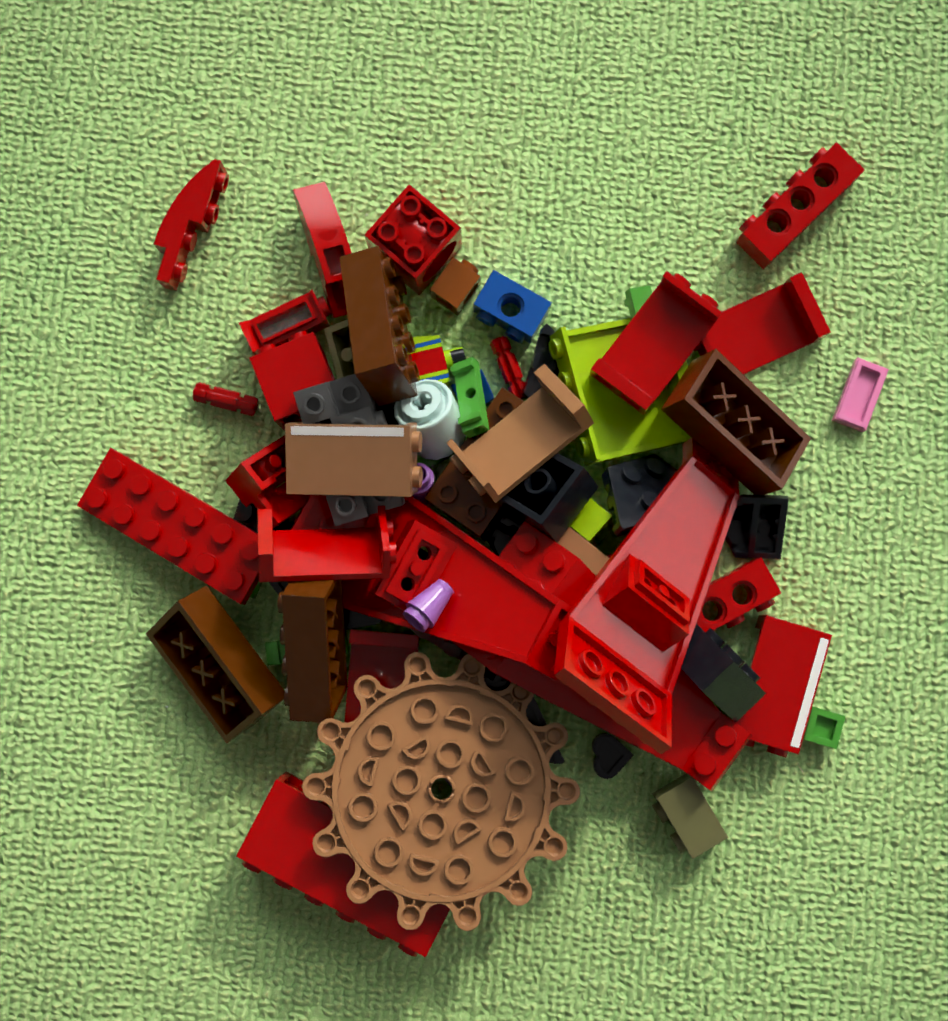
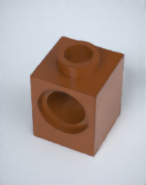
M453 257L430 288L431 298L458 316L480 286L481 276L478 275L479 270L469 261L463 259L460 262Z

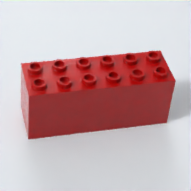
M287 771L275 780L236 857L243 860L242 865L255 873L264 871L274 877L273 881L282 888L292 890L294 887L304 892V898L314 905L322 907L326 904L336 910L335 914L346 922L354 923L356 920L368 927L367 931L378 939L385 940L388 937L399 943L398 948L413 957H417L420 954L426 957L450 908L443 904H435L427 910L422 924L417 929L406 930L398 923V899L391 891H378L367 902L362 904L351 901L347 896L346 888L355 873L354 860L344 853H337L330 857H321L313 849V838L319 831L327 828L333 819L331 807L326 802L307 798L302 789L304 780Z

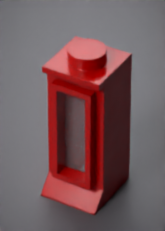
M313 289L309 290L310 292L251 320L238 322L254 355H257L256 350L263 346L275 344L277 347L288 342V337L295 333L306 331L307 334L311 332L315 334L330 327L326 317L332 313L324 297L317 298Z

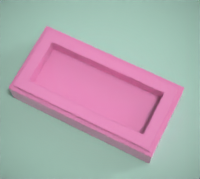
M857 357L851 367L832 421L860 432H865L889 369Z

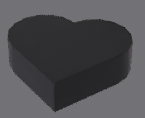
M608 733L598 734L592 741V750L596 755L593 760V769L601 778H613L634 756L614 736Z

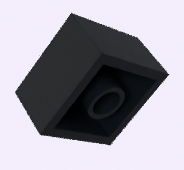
M557 453L498 502L508 513L523 522L526 521L552 540L558 542L598 489V485L584 467Z
M696 624L681 669L706 696L737 722L766 694L757 684L761 678L728 644L721 648L725 642L711 628L705 632Z

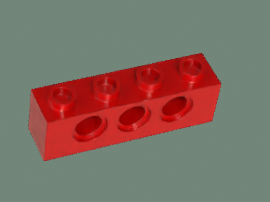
M837 142L828 151L822 147L809 160L812 166L805 173L799 169L786 182L789 188L781 196L775 192L763 204L762 207L765 211L758 218L751 215L740 226L739 230L742 234L736 243L763 270L865 171ZM814 177H822L826 181L827 187L817 185ZM791 199L800 200L804 205V209L798 210L794 208L791 204ZM767 221L778 223L781 232L771 231L767 226Z
M762 557L755 558L710 582L696 623L705 632L709 628L714 631L724 624L727 628H731L746 619L743 615L744 613L754 608L757 612H760L775 604L773 598L781 594V591ZM737 585L743 586L747 591V599L743 604L736 603L732 596L733 590ZM708 601L715 603L718 608L716 618L711 621L707 620L702 612L704 604Z

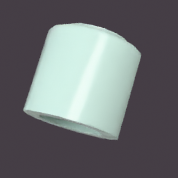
M424 379L416 382L418 396L395 402L394 415L399 425L417 422V431L422 432V451L420 453L417 452V455L425 459L438 460L453 454V451L447 445L450 439H453L460 448L466 439V435L463 434L462 427L458 424V418H460L459 406L446 384L438 380Z

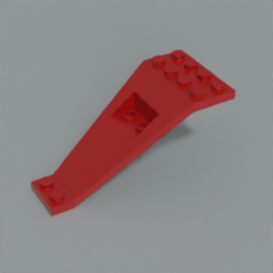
M693 438L683 443V458L680 468L559 623L554 676L561 683L572 688L591 705L599 708L617 724L622 725L637 736L641 742L649 745L660 754L672 748V693L735 512L737 501L740 497L739 481Z
M310 495L290 530L377 528V513L366 518L335 526L326 496ZM413 496L404 497L406 503L403 506L385 510L386 520H393V541L389 542H396V563L390 564L389 578L343 580L344 609L417 630L403 616V612L407 609L406 603L438 579H442L451 586L454 594L450 597L434 627H428L423 633L521 662L552 680L557 679L554 676L559 623L572 608L571 605L551 594ZM421 547H425L428 550V557L425 560L420 559L418 556V550ZM405 577L410 578L412 581V586L407 591L401 587V581Z
M524 521L499 555L501 559L571 606L575 604L596 576L579 557L526 521ZM453 642L497 676L684 771L711 792L752 737L749 731L724 715L681 669L672 693V748L660 754L649 745L641 742L637 736L622 725L617 724L599 708L591 705L572 688L561 683L558 678L552 680L521 662Z

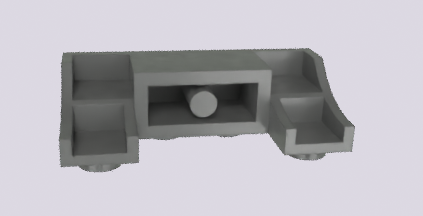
M355 374L293 392L303 424H312L330 418L332 424L388 425L383 410L377 411L375 401ZM325 495L335 526L375 514L378 511V506H385V510L403 506L406 503L404 497Z

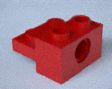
M285 435L241 462L225 480L245 507L253 503L257 509H272L273 529L300 511L310 496L286 494Z

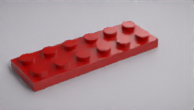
M110 447L77 506L237 603L245 605L259 582L258 533Z

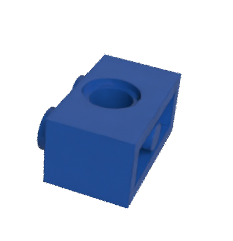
M493 270L473 304V312L477 313L476 318L485 325L493 327L496 324L505 329V335L518 343L526 341L531 344L548 315L552 302ZM512 303L519 308L520 312L516 316L508 317L503 314L501 308L505 304Z

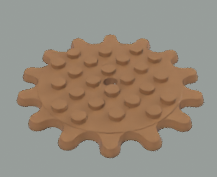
M414 652L404 662L405 679L397 688H385L376 678L370 675H363L355 681L354 693L361 705V712L358 718L348 723L334 718H326L318 725L317 736L320 741L333 750L335 762L332 768L326 772L308 775L303 781L302 789L307 798L326 802L332 809L333 819L327 828L315 835L312 843L313 849L321 857H330L337 853H344L354 860L355 873L346 888L347 896L354 903H365L381 890L391 891L398 899L397 920L402 928L406 930L417 929L422 924L425 913L431 906L443 904L450 908L454 921L460 929L471 931L480 923V902L487 893L499 892L511 904L516 906L528 903L532 896L531 885L524 874V868L528 860L541 856L556 861L565 856L568 848L567 842L563 836L551 828L549 815L557 806L570 805L576 802L580 795V788L575 780L556 776L551 771L549 766L550 757L556 750L566 744L568 733L566 728L560 723H551L538 727L529 722L526 716V709L534 694L513 683L502 691L491 690L484 682L485 666L469 654L461 659L458 670L454 675L443 678L433 672L429 658L425 654ZM439 778L447 779L452 786L450 796L443 800L435 798L431 792L433 782Z

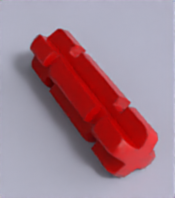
M501 336L492 340L490 346L493 354L498 356L496 361L505 384L510 386L507 388L508 391L520 399L525 398L522 396L525 382L522 381L523 374L515 354L510 352L512 347L508 338Z
M201 382L196 383L193 389V400L199 403L207 404L208 401L211 406L237 412V409H239L241 414L254 416L258 409V398L245 394L244 397H241L239 392L217 386L211 389V385Z

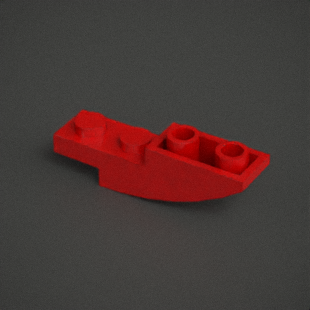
M214 159L186 184L168 209L159 227L153 245L160 253L164 254L156 278L164 288L177 291L179 283H183L187 275L188 266L185 262L189 251L192 252L196 246L197 233L195 230L208 233L211 224H215L218 219L219 205L217 203L220 193H225L229 183V174H227L220 160Z
M325 182L293 189L292 192L311 256H314L327 304L332 313L331 317L333 319L347 315L340 257L352 252L331 194Z

